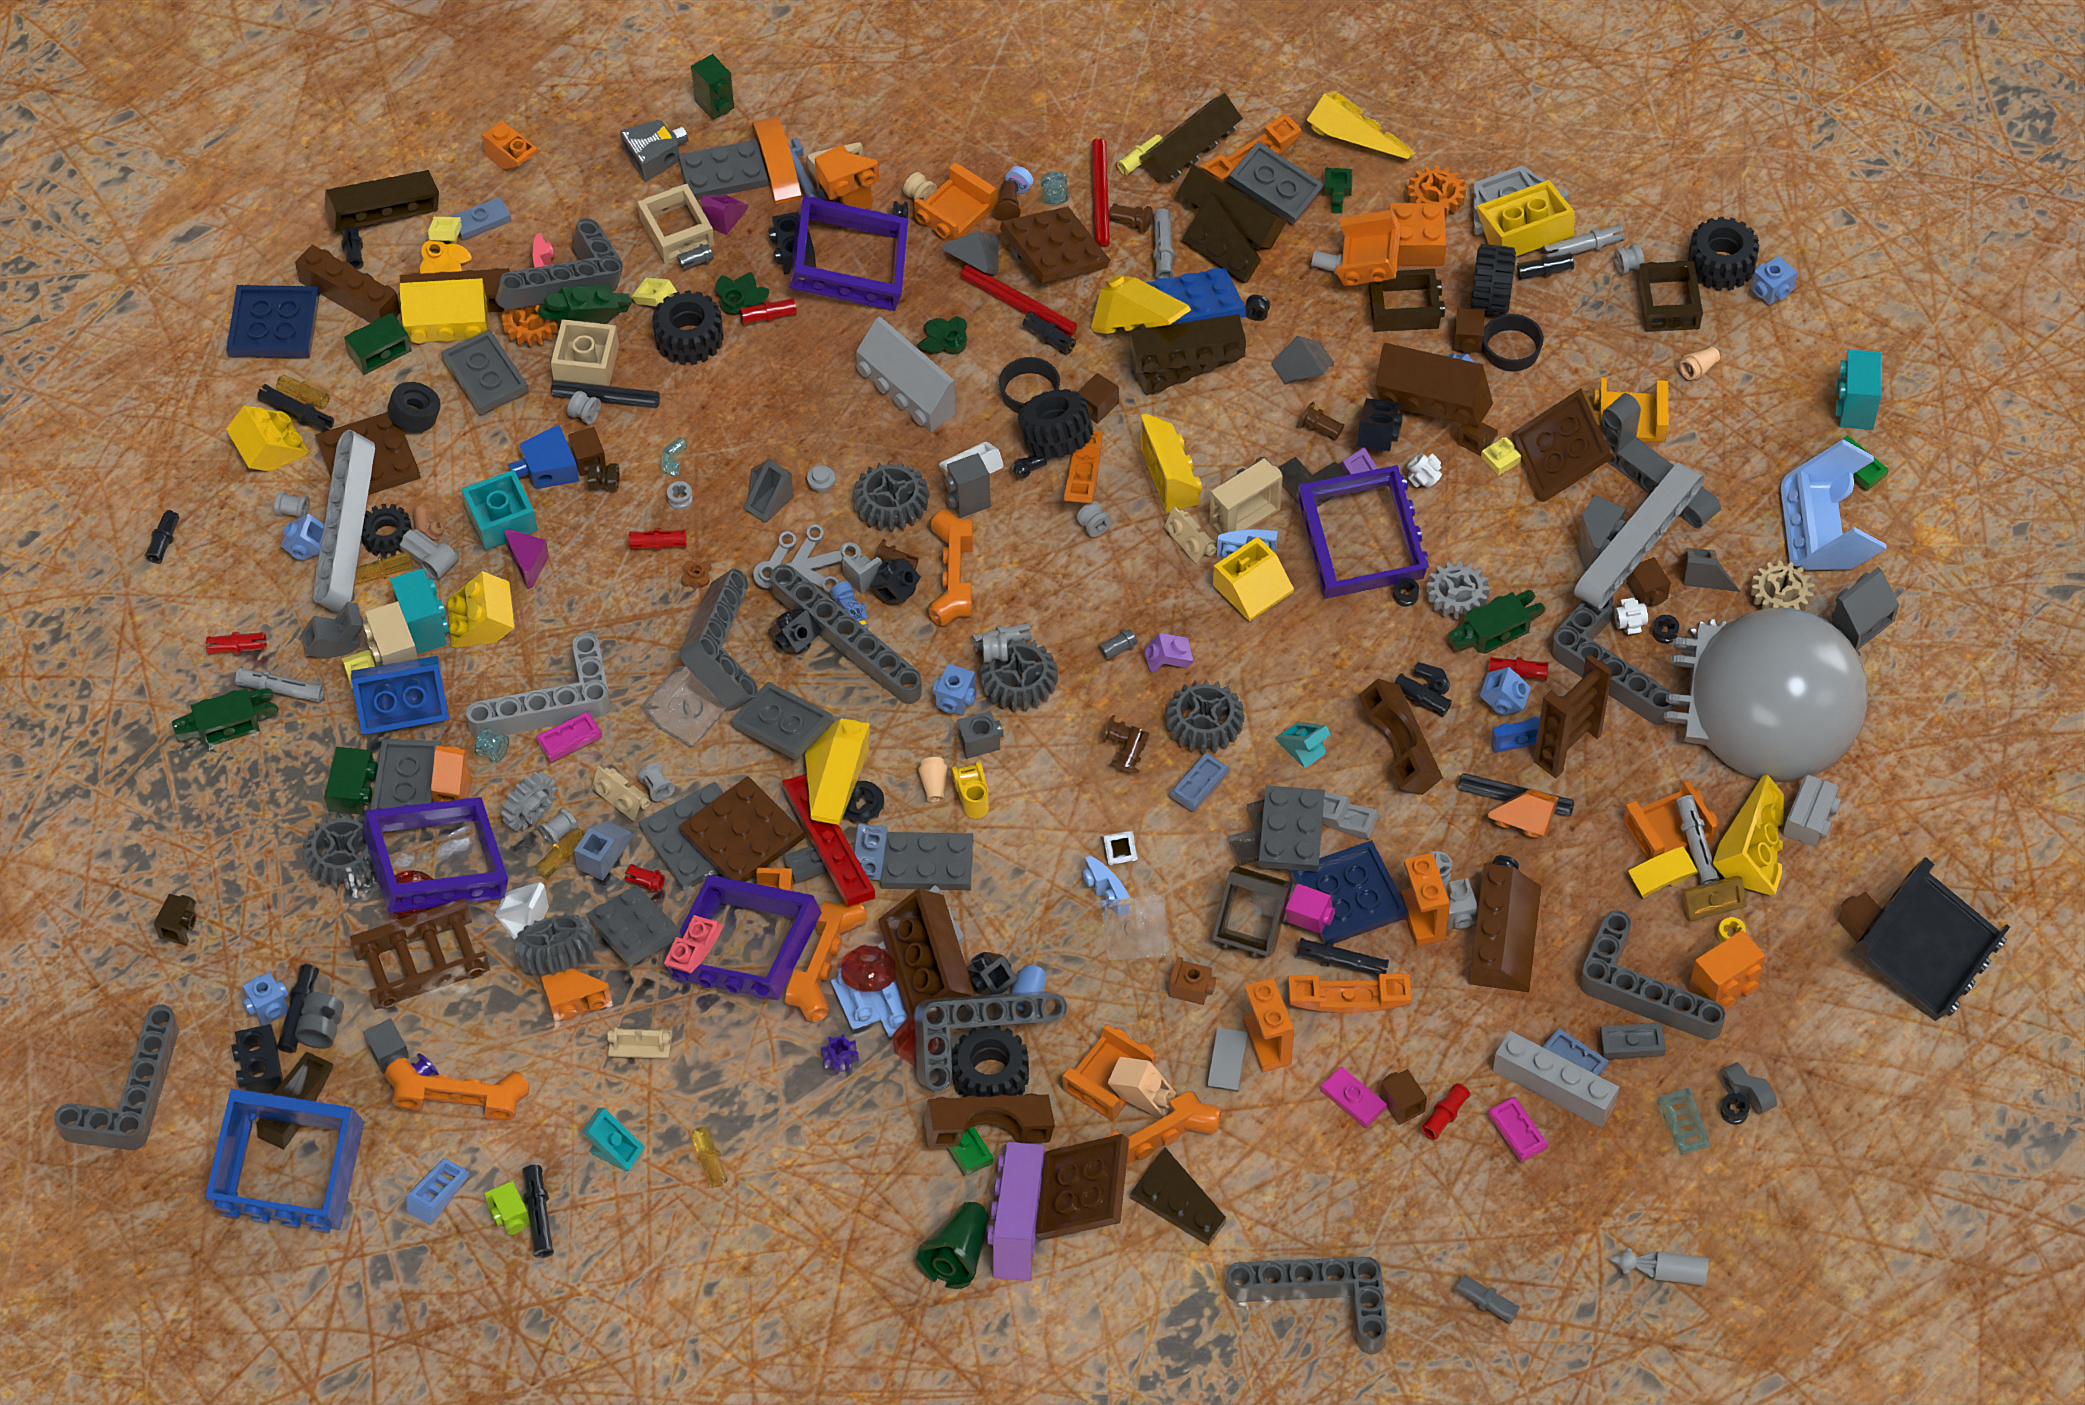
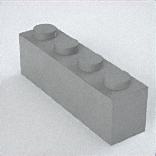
M1509 1031L1495 1054L1493 1072L1601 1128L1616 1106L1619 1086L1512 1031Z

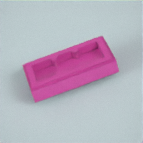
M587 711L536 736L551 763L602 738V732Z
M1342 1066L1321 1085L1320 1091L1365 1129L1387 1109V1104Z
M1515 1096L1488 1110V1116L1521 1163L1547 1150L1548 1143Z

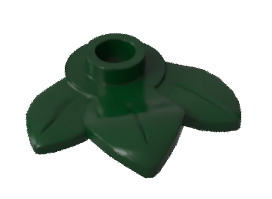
M752 272L744 274L734 281L727 276L721 275L715 286L717 294L721 297V308L730 314L740 313L739 308L741 307L745 308L762 304L768 298L770 292L768 288L756 287V280Z
M955 316L949 321L943 318L928 320L925 323V330L928 336L921 340L917 346L919 349L930 353H936L944 349L950 354L960 353L967 346L968 337L965 332L967 323L959 316Z

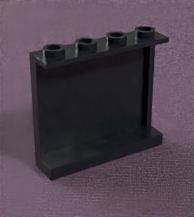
M1925 857L1910 870L1851 951L1933 1020L1937 1021L1945 1014L1950 1017L1961 1004L1958 998L1961 994L1966 995L1976 983L1973 979L1976 973L1981 974L1989 966L1992 960L1988 957L1992 951L1994 953L1998 952L2005 944L2007 939L2004 935L2010 926L2006 924L2000 930L1994 927L1929 873L1935 864Z

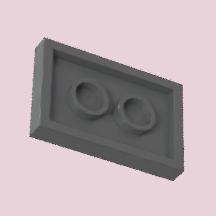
M757 140L679 154V162L685 184H688L696 200L702 199L704 195H726L768 186V178Z
M1259 141L1228 178L1229 183L1293 225L1323 191L1325 185Z
M490 329L441 352L442 360L480 415L529 392L528 384Z
M767 682L758 691V695L751 699L731 719L733 728L794 760H797L834 722L831 713L770 682Z
M382 739L371 810L432 803L431 784L436 746H441V742Z
M1266 785L1259 867L1318 872L1325 790Z
M887 832L882 867V889L921 888L930 890L936 885L939 890H971L973 833Z
M638 885L586 913L590 924L629 967L673 943L676 937L681 938L676 925Z

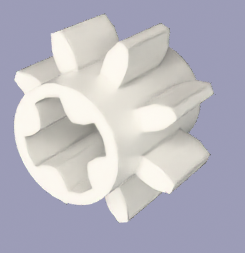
M1423 453L1418 454L1407 466L1410 470L1408 472V479L1416 487H1419L1421 484L1426 488L1431 487L1442 475L1439 471L1442 468L1440 466L1441 462L1433 453L1428 457Z
M1635 598L1621 600L1622 607L1614 609L1617 628H1624V632H1627L1628 635L1641 633V626L1648 624V613L1645 604H1638V600H1635Z

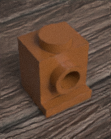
M1177 956L1169 981V997L1204 1005L1207 994L1213 995L1216 977H1212V968L1183 961L1182 957Z

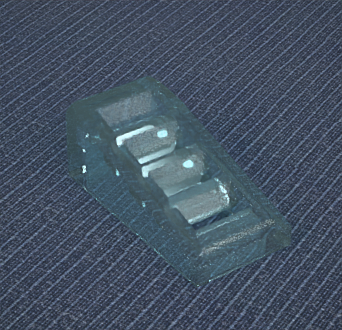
M1690 1088L1662 1095L1657 1100L1661 1114L1681 1155L1711 1146ZM1680 1103L1684 1106V1108L1673 1110L1672 1107ZM1684 1114H1687L1689 1117V1119H1685L1682 1121H1677L1676 1118L1677 1116H1681ZM1693 1125V1130L1681 1132V1127ZM1697 1135L1700 1140L1686 1144L1684 1139Z

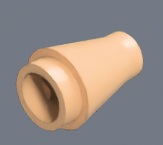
M1714 347L1687 354L1679 364L1680 372L1688 380H1698L1720 360V354Z
M940 757L925 758L920 762L921 766L918 768L927 795V801L931 803L942 802L945 799L947 765L944 764V759Z

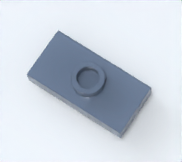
M500 197L450 216L461 218L462 227L459 236L462 241L512 221L511 215Z
M1205 753L1172 789L1170 797L1195 812L1229 774L1230 767L1210 754Z
M1558 1028L1543 1046V1048L1599 1077L1609 1065V1060L1561 1028Z

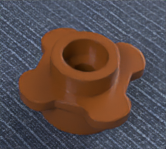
M689 560L684 563L685 575L682 576V582L685 585H689L692 588H701L709 584L710 578L708 573L712 569L709 562L699 563Z

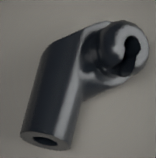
M1035 454L1027 458H1019L1012 464V471L1017 477L1026 478L1031 471L1047 465L1046 457H1037Z
M1417 662L1414 676L1427 679L1432 690L1440 695L1448 692L1450 682L1443 669Z

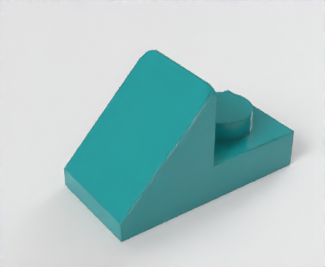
M1296 722L1277 735L1276 739L1301 766L1308 767L1326 754L1323 740L1331 736L1326 725Z
M597 1108L581 1131L593 1143L589 1151L592 1155L624 1171L630 1170L645 1148L605 1108Z

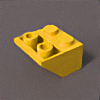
M243 405L226 428L248 468L270 472L306 456L309 452L303 442V438L297 433L291 423V418L282 411L277 412L261 407Z
M1258 536L1214 565L1213 586L1249 622L1294 592V588L1276 553Z
M482 571L447 599L452 647L460 648L497 643L514 629L509 581Z

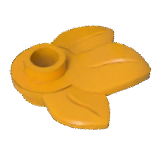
M428 240L421 248L423 261L419 268L420 274L462 271L461 264L470 262L472 257L464 247L458 244L446 245L440 240ZM437 249L439 253L434 254L430 250Z

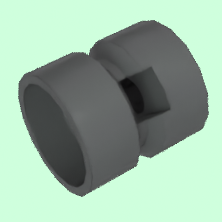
M311 992L307 994L301 1011L303 1016L299 1018L294 1033L295 1038L312 1048L326 1049L331 1047L337 1032L336 1025L339 1024L344 1010L343 1002L328 993Z

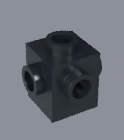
M904 558L886 560L878 567V574L869 587L887 605L903 603L915 592V586L921 576L914 570L913 565Z
M793 609L790 612L781 614L776 618V624L769 629L774 637L773 643L784 653H803L811 646L810 642L821 633V630L807 609Z
M991 952L979 953L971 960L972 964L966 967L973 990L977 994H1002L1010 985L1018 980L1011 969L1009 961L1001 954Z

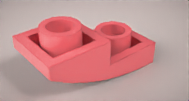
M538 233L535 235L533 242L534 268L552 265L551 258L555 257L550 242L545 243L542 234Z
M693 915L683 939L675 938L664 964L671 968L692 973L714 946L723 926L719 922Z

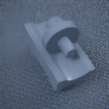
M857 823L853 851L868 878L881 880L888 827Z

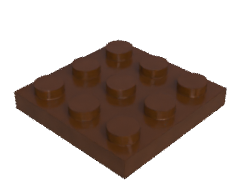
M1069 206L1001 222L1000 231L1040 283L1101 270L1109 266V257Z
M1581 388L1511 433L1536 491L1543 501L1549 500L1615 457L1586 392Z
M388 412L315 434L318 447L331 479L337 443L340 436L346 430H352L374 442L375 453L368 495L421 479L404 431L391 421Z
M749 776L742 779L679 825L680 833L725 878L744 882L756 875L757 868L767 867L805 839V832Z
M1124 1134L1045 1151L1036 1236L1045 1240L1121 1222L1129 1138Z

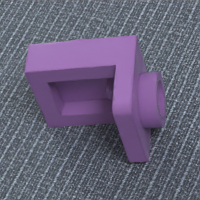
M1365 448L1339 463L1346 475L1378 469Z
M1158 633L1145 647V658L1151 672H1156L1163 664L1188 668L1194 662L1188 638Z

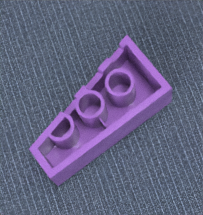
M1007 1142L1006 1154H1000L998 1173H1003L1002 1178H996L995 1196H999V1202L993 1201L991 1220H996L995 1225H989L988 1244H993V1278L1031 1281L1032 1257H1034L1035 1232L1044 1166V1145Z

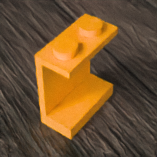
M1601 377L1599 389L1594 388L1593 405H1598V411H1595L1600 425L1603 411L1622 394H1630L1637 400L1641 409L1636 438L1640 441L1666 442L1669 425L1668 381L1657 380L1655 394L1608 392L1607 378Z

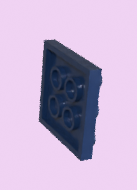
M237 285L226 348L228 356L310 358L320 296L319 287Z
M1372 840L1319 858L1318 872L1290 870L1289 875L1295 887L1297 884L1331 895L1335 914L1331 924L1325 925L1322 933L1319 934L1325 945L1328 942L1334 944L1408 918L1409 911Z

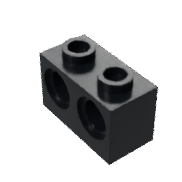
M797 212L772 216L773 227L768 228L771 244L777 245V248L774 249L776 264H782L784 275L791 272ZM808 228L804 265L816 268L815 250Z
M1366 398L1359 424L1357 447L1383 451L1391 450L1392 442H1398L1399 431L1402 425L1403 413H1398V402Z
M267 1024L236 1031V1044H232L231 1047L234 1061L240 1062L241 1070H236L239 1088H245L246 1091L257 1093H274L282 1083L283 1076L272 1025ZM253 1047H260L255 1051H249ZM258 1073H264L260 1077H254Z

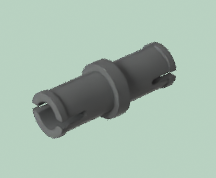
M1466 1274L1461 1278L1455 1292L1477 1303L1482 1311L1487 1309L1510 1324L1520 1309L1519 1305L1497 1294V1289L1492 1286L1487 1288L1469 1278Z

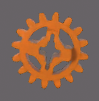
M1439 165L1435 166V170H1431L1426 166L1424 173L1417 170L1415 177H1410L1407 190L1409 203H1444L1445 217H1449L1450 210L1457 213L1458 206L1464 205V198L1466 197L1464 179H1458V172L1450 174L1449 167L1442 171Z
M542 304L516 309L504 308L505 314L501 315L504 333H508L509 340L511 341L517 338L518 345H522L524 341L528 342L529 347H532L535 341L543 345V339L553 340L552 332L559 333V328L555 320L547 321L539 317L537 311Z

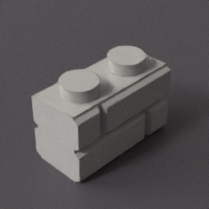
M1805 775L1786 820L1784 836L1797 841L1801 840L1802 843L1813 847L1818 845L1820 837L1827 838L1832 824L1831 821H1828L1829 815H1836L1841 803V798L1837 797L1838 785L1828 781H1821V779L1811 775Z

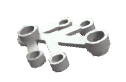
M813 524L808 527L806 532L807 538L793 561L787 563V565L792 566L811 583L821 588L825 594L830 595V589L826 588L825 584L832 582L836 585L839 583L838 579L834 576L824 577L813 571V569L837 563L842 564V558L846 556L845 551L848 549L855 551V555L849 557L854 562L858 561L861 558V549L857 544L848 542L843 544L838 551L808 558L816 544L822 541L824 534L821 526ZM812 531H818L820 533V536L814 538L810 535V533ZM783 532L779 537V545L771 559L763 561L755 567L753 577L759 587L772 589L771 577H764L762 573L766 570L772 572L776 566L781 565L787 552L796 546V536L792 532ZM784 538H791L793 542L786 545L782 540ZM786 580L780 582V584L789 583V581ZM806 597L800 599V601H808V600H810V598H806Z

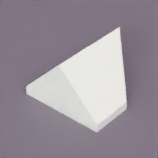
M538 882L510 890L505 893V898H502L494 917L501 922L513 940L517 938V933L524 930L526 925L534 924L535 920H543L549 908L545 885Z

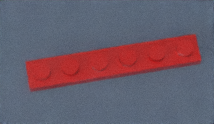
M807 773L783 780L782 789L846 906L850 907L875 899V889L840 826L811 820Z

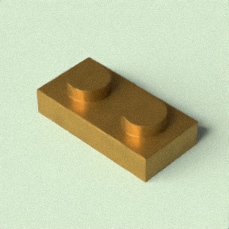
M1740 876L1682 890L1686 917L1690 921L1747 907L1743 880Z

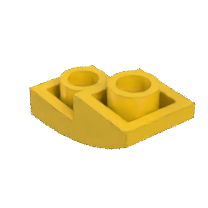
M1684 846L1658 855L1628 870L1643 898L1652 895L1669 884L1674 887L1699 873Z

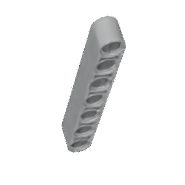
M346 430L340 436L337 443L313 590V600L316 603L338 614L345 604L351 602L375 453L374 442L352 430Z
M1680 462L1676 463L1581 577L1575 587L1574 596L1599 610L1602 609L1698 493L1703 484L1704 475Z

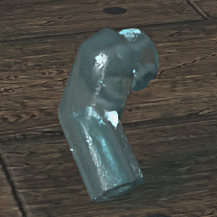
M678 437L663 449L660 467L665 474L669 473L671 476H675L680 471L679 467L681 465L675 460L676 456L687 448V442L682 437Z

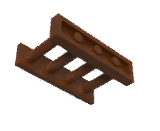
M1590 654L1585 659L1582 680L1566 695L1558 696L1550 690L1543 697L1533 762L1555 779L1563 773L1567 750L1586 732L1596 739L1600 738L1602 734L1612 670L1605 662L1597 660Z
M465 898L350 936L357 961L367 959L377 988L369 990L375 1010L392 1007L397 1002L467 978H477L483 973L490 971L486 952L483 951L475 954L465 928L466 924L472 923ZM452 929L464 958L446 964L436 935ZM424 939L435 968L417 973L407 945ZM396 949L406 978L388 983L379 954Z

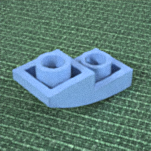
M1256 529L1220 534L1217 539V556L1226 558L1257 536L1276 553L1278 532Z
M1092 856L1086 857V870H1083L1082 874L1087 887H1092L1097 897L1105 894L1109 907H1115L1119 917L1129 914L1130 896L1120 880L1099 860Z

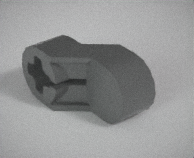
M1734 1063L1720 1070V1078L1728 1094L1738 1093L1745 1096L1758 1114L1777 1106L1774 1091L1766 1079L1749 1076L1739 1063Z

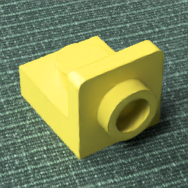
M645 278L631 297L636 304L657 306L659 302L664 303L663 299L665 297H673V293L677 291L669 279Z

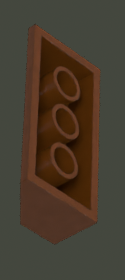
M1384 343L1382 346L1375 384L1379 400L1398 402V409L1407 410L1412 413H1420L1438 419H1446L1460 424L1479 427L1493 405L1483 364Z
M1484 863L1469 985L1529 992L1541 886L1515 867Z
M918 888L878 919L910 1022H915V1009L923 1000L975 996L944 895ZM935 1006L928 1010L927 1019L937 1017L938 1012Z

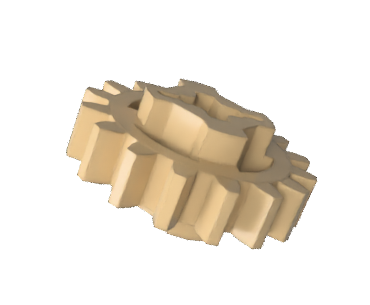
M1779 560L1778 565L1775 567L1770 562L1767 563L1766 570L1759 568L1757 576H1753L1750 594L1755 596L1754 605L1762 604L1761 610L1766 608H1794L1806 612L1808 604L1812 603L1815 586L1810 583L1811 575L1803 576L1804 568L1794 569L1793 562H1790L1788 566H1784L1783 562Z

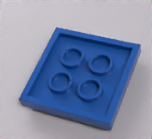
M1212 268L1206 272L1185 273L1179 277L1159 278L1155 281L1147 282V284L1189 305L1191 311L1172 324L1239 314L1240 318L1246 317L1245 306L1226 268Z

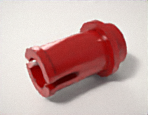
M630 864L627 868L626 874H630V877L625 876V882L648 888L650 893L662 890L665 883V875L661 874L660 870L653 872L634 864Z

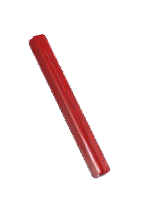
M1095 138L1092 141L1095 241L1100 247H1108L1110 244L1107 146L1105 139Z
M969 264L962 269L961 278L1025 314L1033 311L1048 323L1053 322L1058 325V329L1070 337L1076 332L1077 323Z

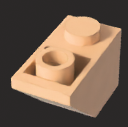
M1119 1057L1108 1081V1084L1122 1100L1159 1119L1167 1116L1169 1101L1176 1096L1173 1088L1154 1065L1147 1060Z

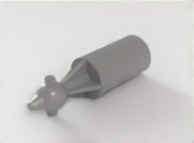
M1626 1248L1625 1252L1621 1255L1613 1256L1611 1262L1618 1264L1623 1269V1274H1629L1630 1270L1636 1267L1655 1280L1705 1286L1709 1258L1662 1251L1636 1258L1632 1253V1249Z

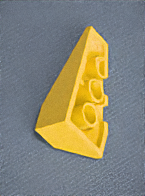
M1768 774L1762 776L1720 841L1713 864L1725 879L1740 876L1743 880L1744 888L1771 896L1776 894L1782 876V865L1777 862L1778 851L1783 850V841L1778 836V826L1783 825L1784 794Z

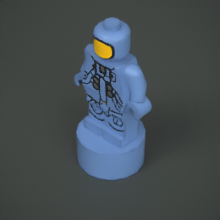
M842 581L834 585L829 591L834 602L839 604L840 607L868 629L869 625L865 621L868 618L865 603L863 602L862 605L858 604L854 597L855 591L850 582Z

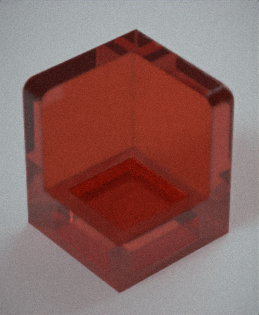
M910 1014L892 1036L893 1049L896 1055L917 1068L915 1016ZM936 1037L932 1038L928 1043L930 1053L937 1048Z

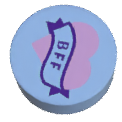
M1020 166L1012 167L1005 176V181L1012 180L1018 184L1017 193H1026L1033 184V178L1029 171Z

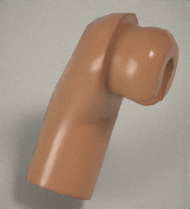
M425 508L413 510L415 529L433 541L439 540L444 532L442 523L439 522L438 525H436V521L429 523Z

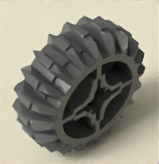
M889 461L886 466L878 462L876 469L868 467L867 474L861 473L859 481H856L854 486L853 501L855 502V510L857 513H860L862 521L868 520L870 527L878 524L880 531L885 527H889L893 532L897 526L904 530L906 523L914 526L916 519H922L923 511H927L929 490L926 479H922L920 471L914 472L912 465L904 468L902 461L898 465H893Z
M1011 638L1009 645H1007L1008 661L1002 662L999 659H993L990 663H984L983 659V665L980 667V684L984 688L986 697H991L993 705L1001 702L1003 710L1007 706H1012L1014 713L1018 707H1023L1027 712L1029 705H1033L1038 709L1040 701L1047 702L1049 694H1053L1055 691V685L1058 682L1057 664L1054 662L1052 653H1047L1045 646L1037 648L1035 640L1030 644H1026L1024 638H1022L1020 643H1015Z
M1206 679L1203 684L1199 685L1194 680L1192 687L1184 684L1182 692L1175 690L1173 699H1169L1166 711L1167 729L1169 732H1172L1173 740H1179L1181 748L1190 745L1191 752L1196 748H1200L1203 755L1207 749H1212L1216 754L1218 746L1227 749L1229 742L1235 743L1237 734H1241L1245 718L1243 704L1241 701H1238L1237 693H1231L1229 685L1220 688L1219 681L1214 685H1209ZM1190 708L1192 712L1184 719L1182 715ZM1226 714L1227 720L1220 725L1218 721Z
M337 813L334 820L326 816L325 824L316 823V831H308V840L304 841L302 856L304 862H306L307 871L312 874L315 881L321 880L325 887L332 883L336 890L340 884H344L349 890L350 883L356 882L360 886L363 877L371 880V871H375L362 830L364 823L362 816L355 820L351 813L346 818H342ZM328 845L329 848L325 851L326 854L320 858L322 851ZM366 845L363 853L358 857L357 854L361 851V847Z
M568 913L562 916L555 914L553 917H544L540 921L535 920L534 924L526 925L523 931L517 933V938L514 939L516 960L519 962L520 967L525 972H530L531 975L538 973L541 976H545L548 973L555 975L557 972L565 973L570 968L576 969L578 964H584L587 958L593 956L592 952L596 949L594 930L586 918L579 917L577 914L572 916Z

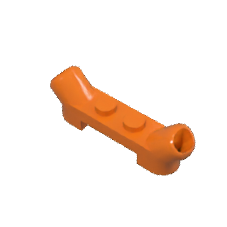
M944 509L937 512L931 520L932 532L949 545V547L943 548V563L949 564L948 571H943V588L948 589L929 604V615L939 626H947L956 617H971L972 612L971 583H961V552H973V519H959L949 510Z
M825 900L821 905L820 910L822 913L816 923L817 935H820L821 938L807 972L794 970L785 996V1003L801 1008L807 1021L818 1022L829 1013L830 1005L821 990L823 980L828 981L831 975L833 956H838L843 943V939H841L842 934L865 925L867 914L862 903L847 907L845 902L837 904Z
M407 1058L394 1060L385 1070V1078L394 1088L392 1103L398 1107L422 1111L423 1100L427 1099L484 1106V1118L511 1120L516 1116L517 1103L529 1094L530 1089L525 1077L515 1071L496 1084H485L473 1078L461 1081L453 1080L446 1075L421 1076Z
M1193 1091L1185 1092L1170 1100L1169 1115L1127 1137L1129 1138L1127 1165L1137 1159L1143 1160L1149 1157L1155 1149L1164 1144L1170 1145L1174 1143L1180 1135L1187 1131L1208 1135L1215 1134L1218 1130L1221 1116L1219 1107L1201 1103ZM1116 1130L1113 1133L1105 1136L1104 1138L1119 1135V1133Z

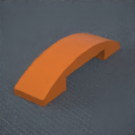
M1286 113L1266 125L1265 134L1226 158L1221 153L1200 167L1207 169L1229 183V175L1258 141L1281 155L1302 134V129Z
M779 117L752 121L758 144H760L769 175L775 203L802 199L793 158Z
M1094 431L1091 440L1085 443L1082 449L1072 453L1064 501L1093 503L1099 473L1103 431Z
M1379 974L1378 980L1319 981V975H1288L1290 1005L1308 1010L1360 1013L1396 1008L1412 1002L1410 974Z

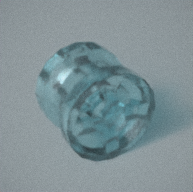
M1050 172L1041 178V188L1044 190L1043 200L1045 203L1060 205L1069 199V189L1066 187L1067 177L1065 174Z
M484 728L476 740L474 752L481 757L489 756L491 761L499 763L507 752L509 737L504 734H494L492 729Z

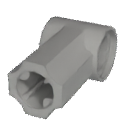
M410 529L403 536V540L400 543L401 550L419 562L426 574L434 580H438L458 562V557L450 546L443 542L438 545L417 529Z

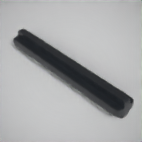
M557 380L553 381L551 386V393L554 397L572 398L577 391H582L587 394V397H596L601 402L657 408L660 404V393L658 391Z
M1462 773L1458 784L1460 790L1504 801L1529 790L1528 788L1467 773ZM1553 795L1559 797L1555 813L1571 816L1574 809V800Z

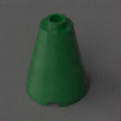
M964 1202L919 1246L916 1263L930 1280L936 1282L937 1279L947 1282L945 1285L947 1288L962 1289L969 1286L975 1278L989 1221V1215L981 1204L977 1202Z

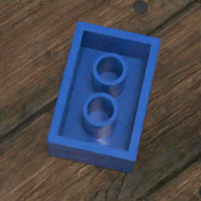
M438 656L351 670V682L362 735L449 720L448 705Z

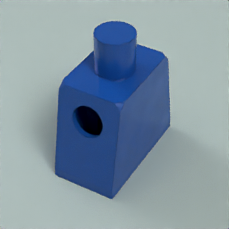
M560 425L523 441L519 445L522 459L508 464L509 471L514 469L518 478L529 475L531 483L536 489L579 481L576 462Z

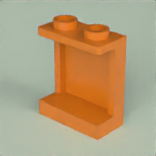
M955 162L949 168V179L925 201L917 198L913 202L914 218L920 224L936 231L943 239L952 241L961 238L994 209L997 204V188Z
M1393 210L1341 217L1340 228L1345 235L1342 265L1336 266V273L1343 286H1355L1363 283L1396 279L1401 225Z
M1689 780L1683 782L1682 789L1679 792L1643 807H1640L1637 801L1626 804L1623 821L1647 860L1683 846L1686 851L1691 850L1686 833H1682L1681 825L1683 823L1675 803L1676 799L1686 795L1694 796L1699 817L1705 823L1703 830L1707 843L1714 841L1718 827L1717 817L1712 811L1707 809L1701 792L1698 788H1694Z
M1429 853L1406 858L1404 865L1412 888L1400 890V896L1409 911L1407 920L1416 946L1444 941L1446 939L1450 901L1434 854Z
M1270 978L1246 985L1245 992L1254 1013L1244 1015L1243 1024L1246 1032H1248L1249 1040L1262 1073L1291 1065L1294 1027L1275 979Z
M1105 1024L1102 1028L1101 1038L1074 1070L1069 1067L1064 1073L1063 1091L1113 1122L1128 1104L1108 1084L1119 1057L1147 1060L1155 1067L1156 1055L1146 1044L1137 1043L1130 1039L1122 1029L1113 1028Z

